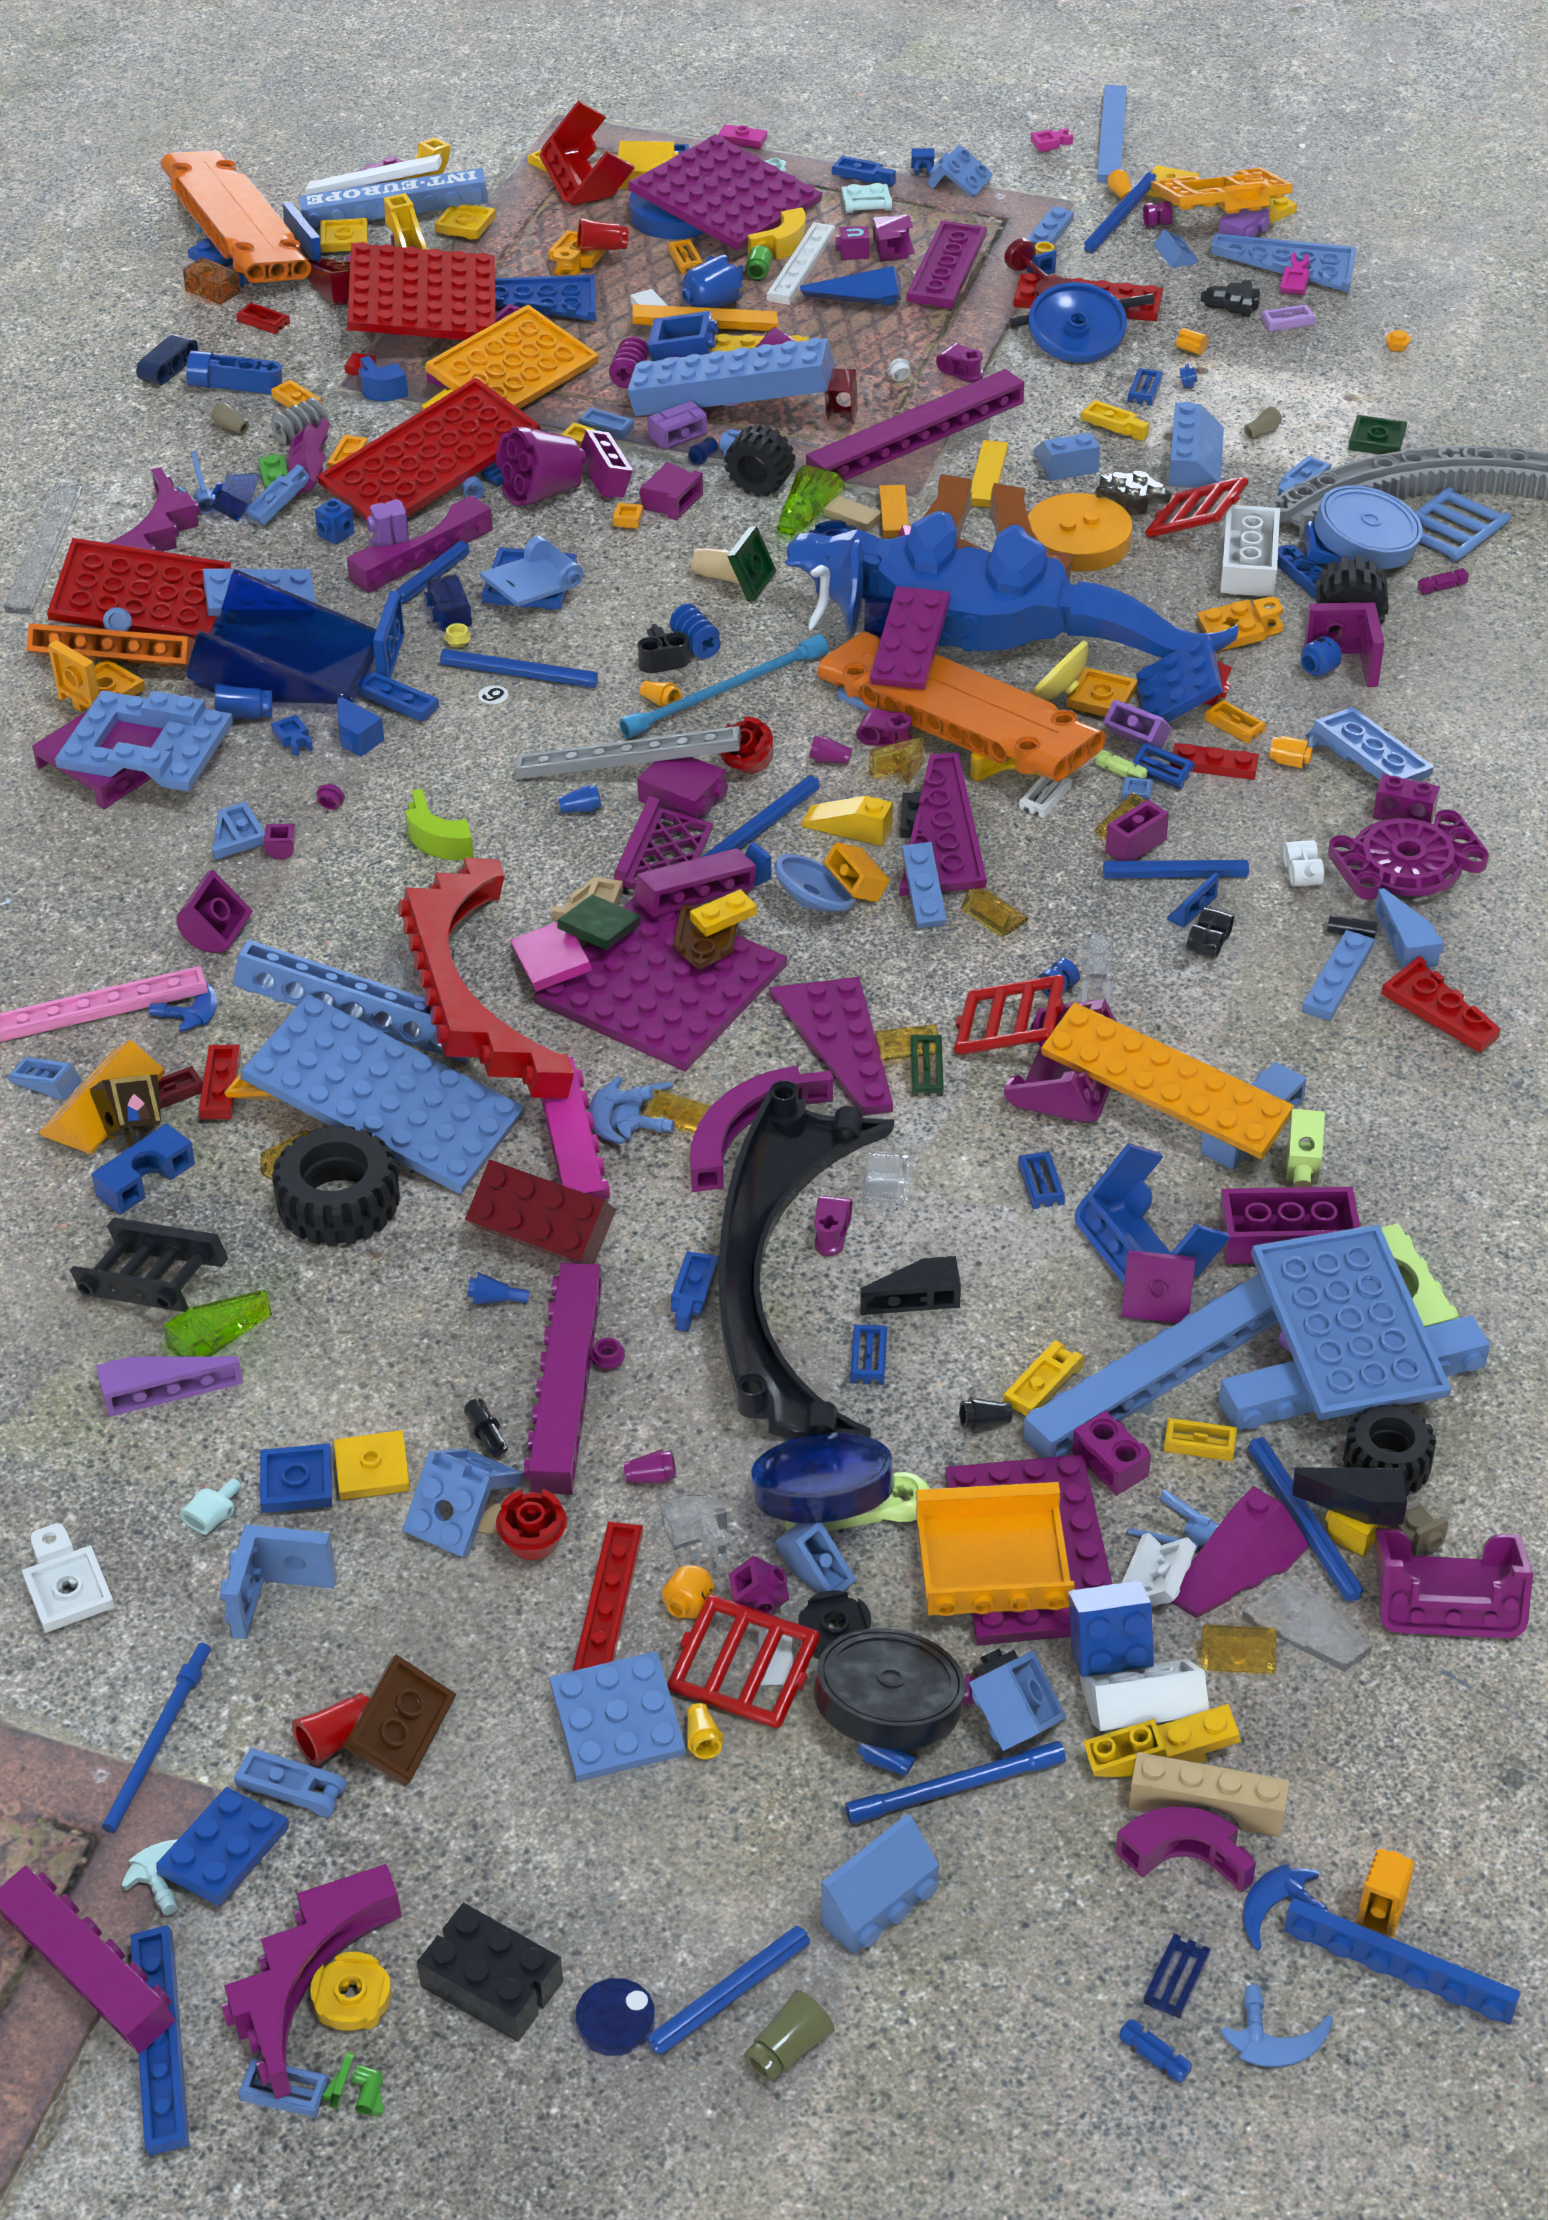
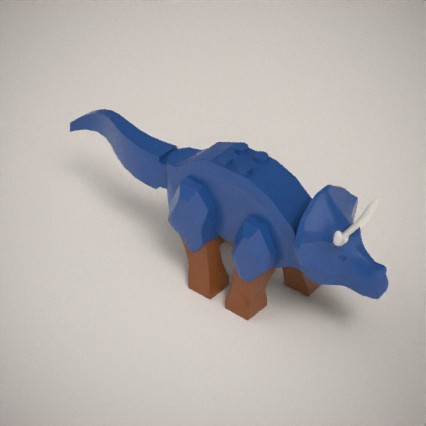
M946 474L940 475L936 500L923 518L912 523L910 533L893 539H880L859 529L836 536L802 533L798 534L787 546L788 558L785 564L801 568L807 572L814 580L815 589L819 595L817 606L810 618V631L815 628L825 613L830 597L841 609L846 632L856 633L862 599L875 600L877 598V606L888 616L897 586L949 591L951 600L938 646L959 647L968 652L973 650L982 652L1012 649L1019 645L1025 646L1033 640L1054 639L1061 633H1067V636H1085L1118 642L1164 658L1167 654L1189 644L1193 639L1206 634L1193 633L1177 628L1142 602L1114 588L1083 581L1078 582L1077 585L1071 584L1070 571L1073 555L1050 552L1038 541L1027 516L1024 501L1025 488L999 483L993 484L989 517L995 526L996 540L992 553L969 541L960 539L963 525L971 508L972 479ZM1238 626L1216 633H1207L1213 640L1215 652L1236 640Z

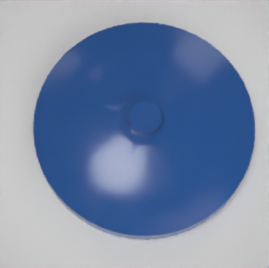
M1069 282L1048 288L1034 300L1029 313L1028 325L1035 343L1049 355L1069 362H1091L1110 355L1121 345L1125 337L1127 317L1120 301L1110 292L1092 284Z

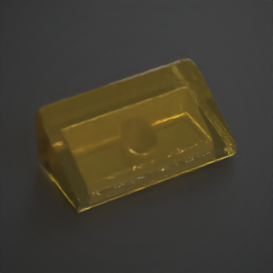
M987 889L968 890L961 906L962 911L1001 937L1010 934L1028 920L1027 916Z
M654 1088V1097L650 1099L644 1116L656 1119L658 1117H665L668 1120H674L676 1129L694 1134L700 1120L711 1105Z
M1203 1625L1201 1634V1668L1209 1671L1275 1674L1276 1629L1268 1627Z

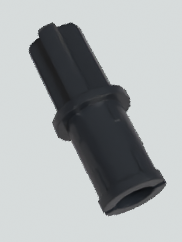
M479 1398L478 1403L476 1399L470 1400L465 1405L464 1412L474 1426L473 1433L476 1438L483 1441L488 1452L494 1458H499L508 1451V1445L499 1431V1421L489 1413L484 1400Z

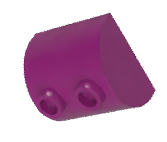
M212 869L203 876L178 913L176 922L181 935L191 945L205 952L220 953L229 949L253 910Z

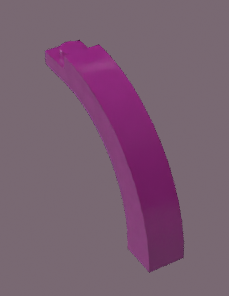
M798 1065L780 1068L752 1077L738 1084L715 1101L700 1120L692 1139L690 1151L692 1192L724 1188L723 1162L728 1148L734 1139L746 1127L752 1124L772 1084L781 1080L795 1083L798 1087V1099H806V1105L833 1102V1077L831 1070L800 1074Z

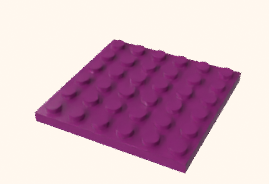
M715 134L631 180L628 187L629 191L737 251L748 245L747 235L779 227L781 225L782 211L801 207L806 211L821 202L823 195L822 192L816 190L813 186L796 179L795 176L781 171L775 165H770L758 156L748 153L740 146L734 145Z
M634 896L623 908L641 915V924L607 950L587 942L582 949L590 961L592 970L537 991L534 994V1002L686 1072L787 966V956L736 935L733 953L698 970L673 948L680 910L653 917L635 900Z

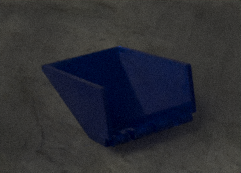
M234 569L221 608L222 613H220L209 634L203 631L198 632L186 673L189 679L195 681V686L214 694L215 684H222L232 687L261 688V691L272 690V702L337 704V699L343 697L353 703L375 659L373 639L377 629Z

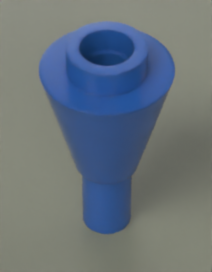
M478 1272L477 1278L470 1277L467 1297L473 1298L472 1304L506 1302V1300L528 1303L530 1290L508 1287L509 1285Z

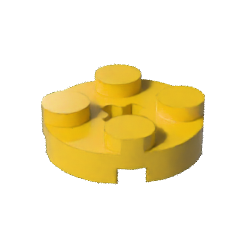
M345 1952L335 1956V1961L329 1963L325 1968L322 1965L314 1974L310 1987L312 2005L317 2013L319 2022L343 2031L375 2027L379 2023L380 2017L387 2010L392 1995L390 1977L387 1971L379 1965V1961L367 1953ZM350 1985H357V1990L360 1992L354 1997H345L344 1994H340L341 1991H347Z

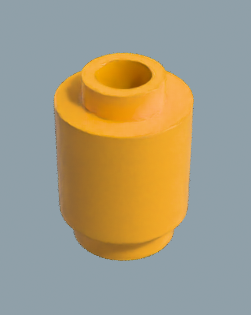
M1281 736V738L1274 737L1269 759L1276 760L1277 764L1303 769L1305 764H1310L1313 748L1309 747V741L1287 736Z

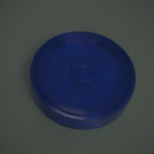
M816 1434L781 1443L763 1453L754 1462L751 1470L754 1499L758 1508L773 1518L795 1523H825L861 1515L881 1505L890 1497L895 1488L893 1461L890 1450L878 1440L857 1434Z

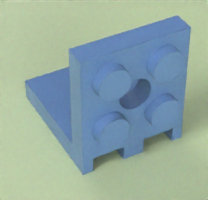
M467 1448L429 1451L402 1531L461 1557L469 1556L491 1489L521 1486L524 1472ZM445 1500L449 1501L453 1507V1515L449 1520L444 1519L440 1513V1506Z
M244 1525L237 1550H232L230 1555L229 1578L223 1579L220 1589V1599L225 1601L226 1604L225 1622L230 1623L232 1638L247 1639L264 1582L334 1589L337 1574L330 1533Z

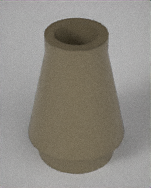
M219 403L213 408L211 420L214 421L216 426L237 432L240 435L247 432L249 422L243 419L228 403Z
M1273 406L1264 407L1244 426V433L1248 438L1253 439L1256 436L1278 429L1279 424L1282 423L1280 412Z

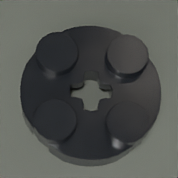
M830 1590L818 1593L808 1600V1605L803 1611L802 1609L800 1611L798 1624L819 1632L820 1639L813 1653V1656L819 1659L823 1650L840 1636L857 1630L871 1629V1614L867 1605L859 1598L857 1602L849 1598L847 1592ZM830 1620H836L838 1624H844L836 1629L828 1627Z

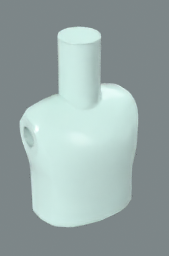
M232 1478L218 1492L208 1488L201 1489L191 1502L180 1511L181 1519L190 1528L207 1535L218 1524L232 1516L234 1503L230 1499L241 1489L240 1482Z

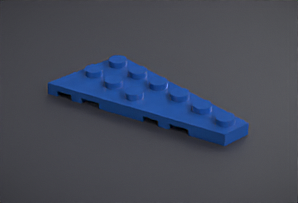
M595 274L495 278V307L504 308L510 304L522 308L529 305L541 314L596 321Z

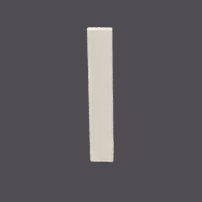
M440 154L317 180L310 182L305 190L308 195L367 186L436 171L439 169L442 159Z
M815 222L811 225L769 289L767 301L790 305L800 286L803 285L835 235V226Z

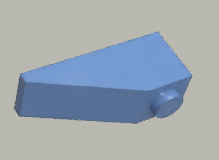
M1378 889L1375 913L1401 968H1405L1418 956H1421L1427 962L1426 967L1438 966L1440 953L1444 950V943L1441 935H1437L1432 923L1386 889Z

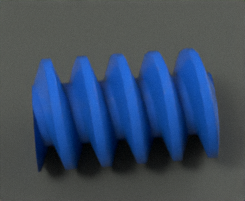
M692 603L681 604L675 609L670 618L672 632L686 634L689 638V650L698 658L706 659L716 654L721 645L719 630Z

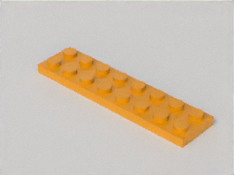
M1076 1002L1072 1004L1041 1047L1042 1055L1079 1073L1086 1072L1088 1077L1261 1160L1291 1118L1292 1109H1294V1105Z

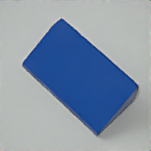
M1214 873L1167 916V920L1183 928L1187 926L1204 907H1207L1217 897L1219 874Z

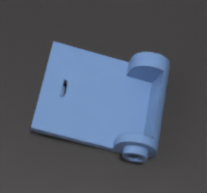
M535 536L527 542L523 559L480 572V578L515 606L519 607L576 587L583 578V569L545 538Z

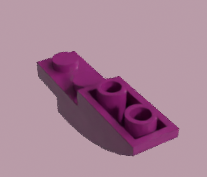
M324 418L314 426L309 423L293 437L288 460L289 472L298 464L304 467L310 476L306 485L295 494L297 497L305 490L310 492L318 483L316 480L317 475L324 470L322 465L326 456L321 452L323 449L321 445L327 440V432L331 425Z

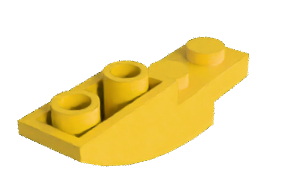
M1225 1704L1157 1726L1154 1718L1085 1740L1083 1744L1094 1776L1130 1777L1134 1773L1137 1752L1203 1763L1207 1762L1206 1753L1240 1743L1241 1738L1229 1704Z

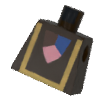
M157 1074L102 1080L90 1088V1094L106 1134L110 1137L126 1135L128 1148L145 1138V1132L160 1125L161 1114Z

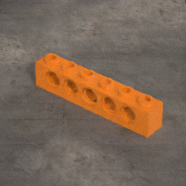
M29 623L26 651L36 655L50 656L48 645L57 640L92 660L104 661L109 659L115 662L195 668L197 641L188 636Z

